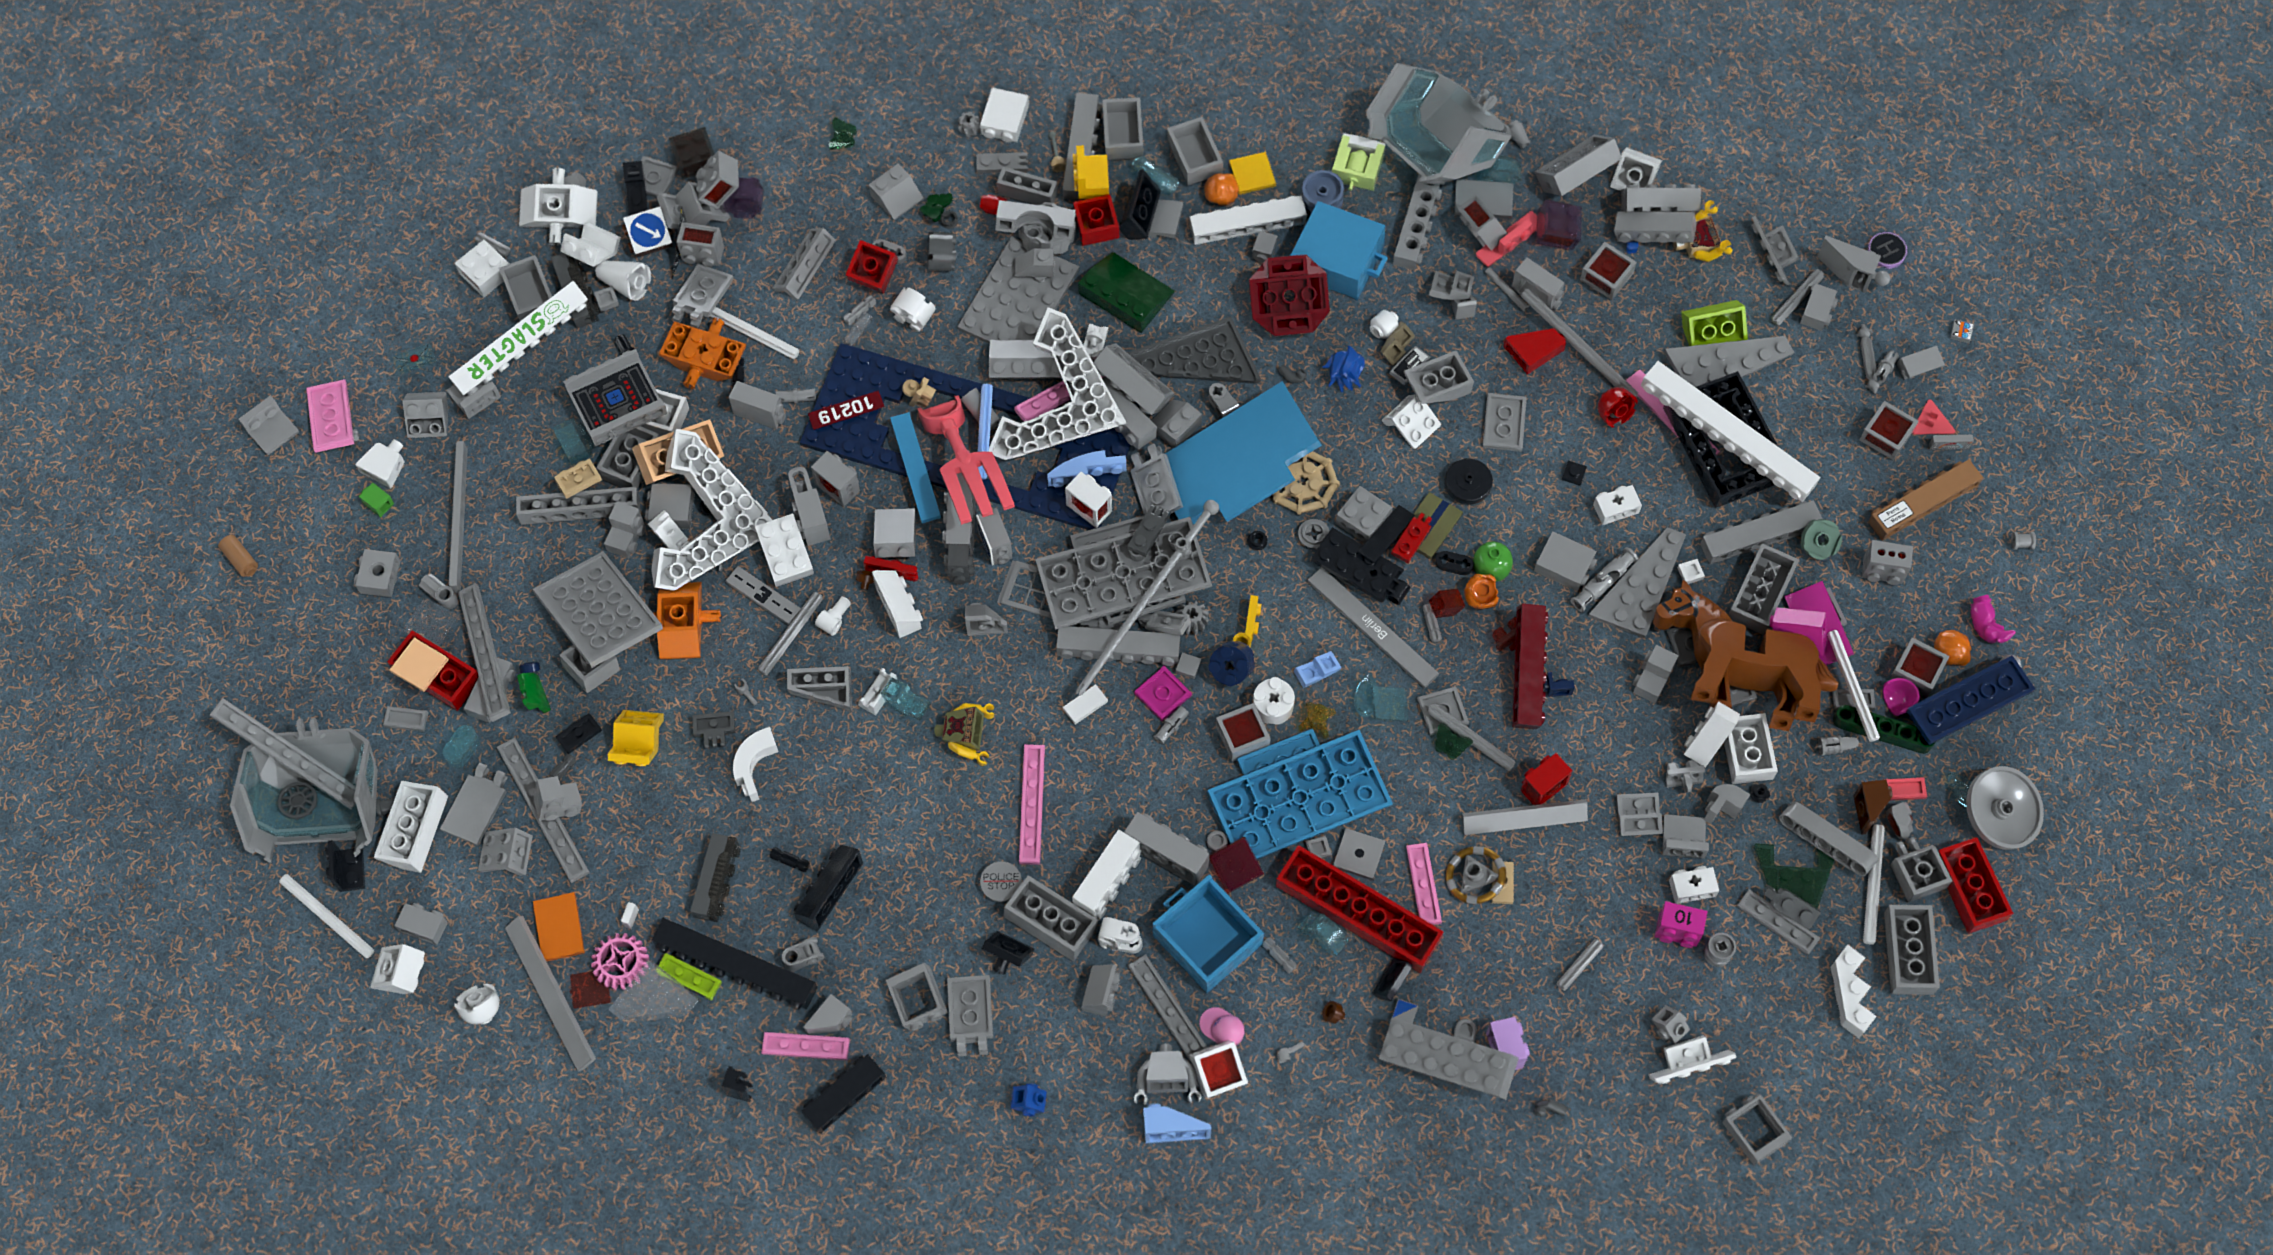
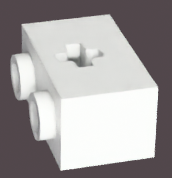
M1633 485L1628 487L1620 486L1610 493L1602 492L1595 497L1593 506L1602 525L1638 514L1642 504Z
M1700 866L1695 868L1694 871L1688 872L1686 870H1678L1669 879L1675 904L1716 897L1719 893L1713 867L1706 868V866Z

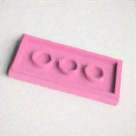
M346 380L306 388L315 453L353 445L354 436Z

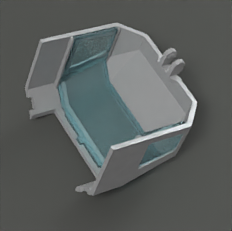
M1396 63L1366 111L1367 119H1369L1370 123L1368 137L1382 140L1423 176L1418 182L1429 184L1456 180L1483 169L1491 168L1512 135L1509 127L1490 111L1495 106L1497 97L1492 95L1486 101L1490 93L1489 90L1483 89L1474 98L1458 83L1436 71Z
M311 718L309 722L311 731H305L303 719H298V732L276 733L356 786L354 794L356 804L352 810L253 744L243 749L230 807L246 851L252 854L256 852L264 856V860L271 863L275 845L328 842L329 840H356L354 856L356 857L364 846L372 842L376 821L378 769L369 740L352 728L318 730L316 718ZM305 782L310 784L317 793V808L315 807L311 815L309 814L299 820L289 819L280 811L278 797L281 791L289 784ZM299 786L300 791L306 788L304 786ZM296 787L291 788L292 793L297 792ZM289 791L283 797L290 796ZM282 801V805L289 803V801ZM306 804L304 807L309 809L311 805ZM297 809L293 811L292 815H296Z

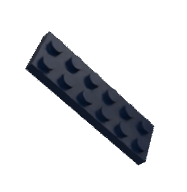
M2013 655L1909 707L1906 712L1928 745H1931L2034 692L2035 687Z

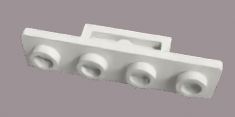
M1703 1035L1664 1047L1668 1069L1648 1075L1655 1083L1664 1084L1669 1082L1670 1078L1676 1076L1679 1078L1687 1077L1692 1071H1706L1715 1064H1728L1731 1062V1059L1736 1058V1054L1731 1050H1726L1711 1055L1707 1039Z

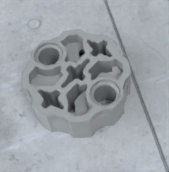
M1044 202L1042 204H1039L1040 206L1066 209L1065 207H1059L1055 203ZM1074 221L1072 240L1053 238L1047 228L1038 224L1021 226L1019 228V237L1023 241V247L1028 251L1034 248L1054 249V254H1063L1068 250L1069 245L1074 242L1076 222Z

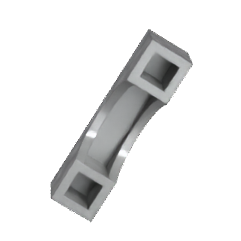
M999 200L996 231L1015 233L1023 225L1038 224L1047 228L1053 238L1072 240L1076 210Z

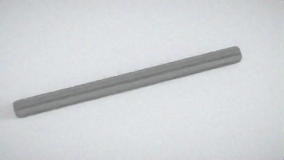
M1529 288L1522 292L1521 297L1555 328L1559 334H1563L1565 339L1615 387L1624 388L1633 395H1638V392L1537 295Z

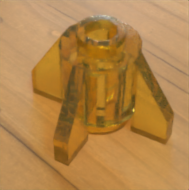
M1307 702L1305 705L1308 709L1307 718L1298 726V730L1301 732L1310 727L1314 730H1320L1324 739L1329 738L1326 725L1328 718L1336 715L1335 709L1325 707L1322 704Z

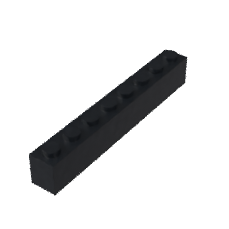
M662 918L652 938V942L656 946L655 949L662 953L672 952L675 954L674 957L685 962L688 959L693 961V965L704 970L705 967L712 969V973L723 978L726 975L732 978L731 981L740 986L743 983L751 986L750 989L759 994L762 991L768 993L771 999L781 1002V1000L787 1001L790 1007L800 1010V1008L807 1010L818 988L815 981L666 918Z

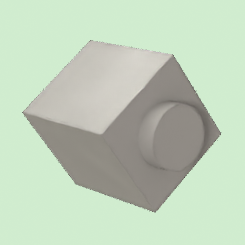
M1259 231L1253 247L1252 259L1263 264L1267 258H1272L1277 247L1278 236Z

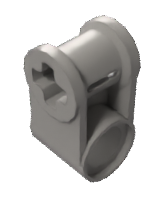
M1214 383L1210 386L1208 400L1219 417L1223 418L1240 408L1238 402L1231 396L1223 384Z
M811 937L786 948L782 953L784 967L789 971H797L823 960L825 956L819 950L817 938ZM790 956L797 957L795 962L790 963L787 961Z

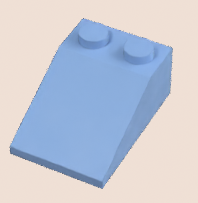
M1149 1104L1147 1108H1144L1146 1143L1211 1138V1125L1169 1107L1161 1106V1104Z

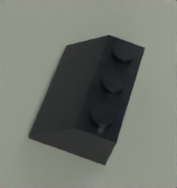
M1140 169L1133 181L1119 230L1128 240L1148 239L1161 194L1160 188L1144 169Z

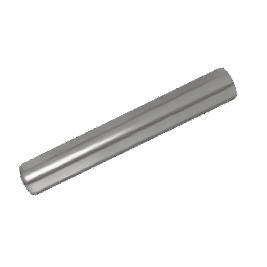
M1819 269L1814 270L1771 317L1773 324L1776 326L1781 325L1812 291L1814 284H1818L1824 278L1823 271Z

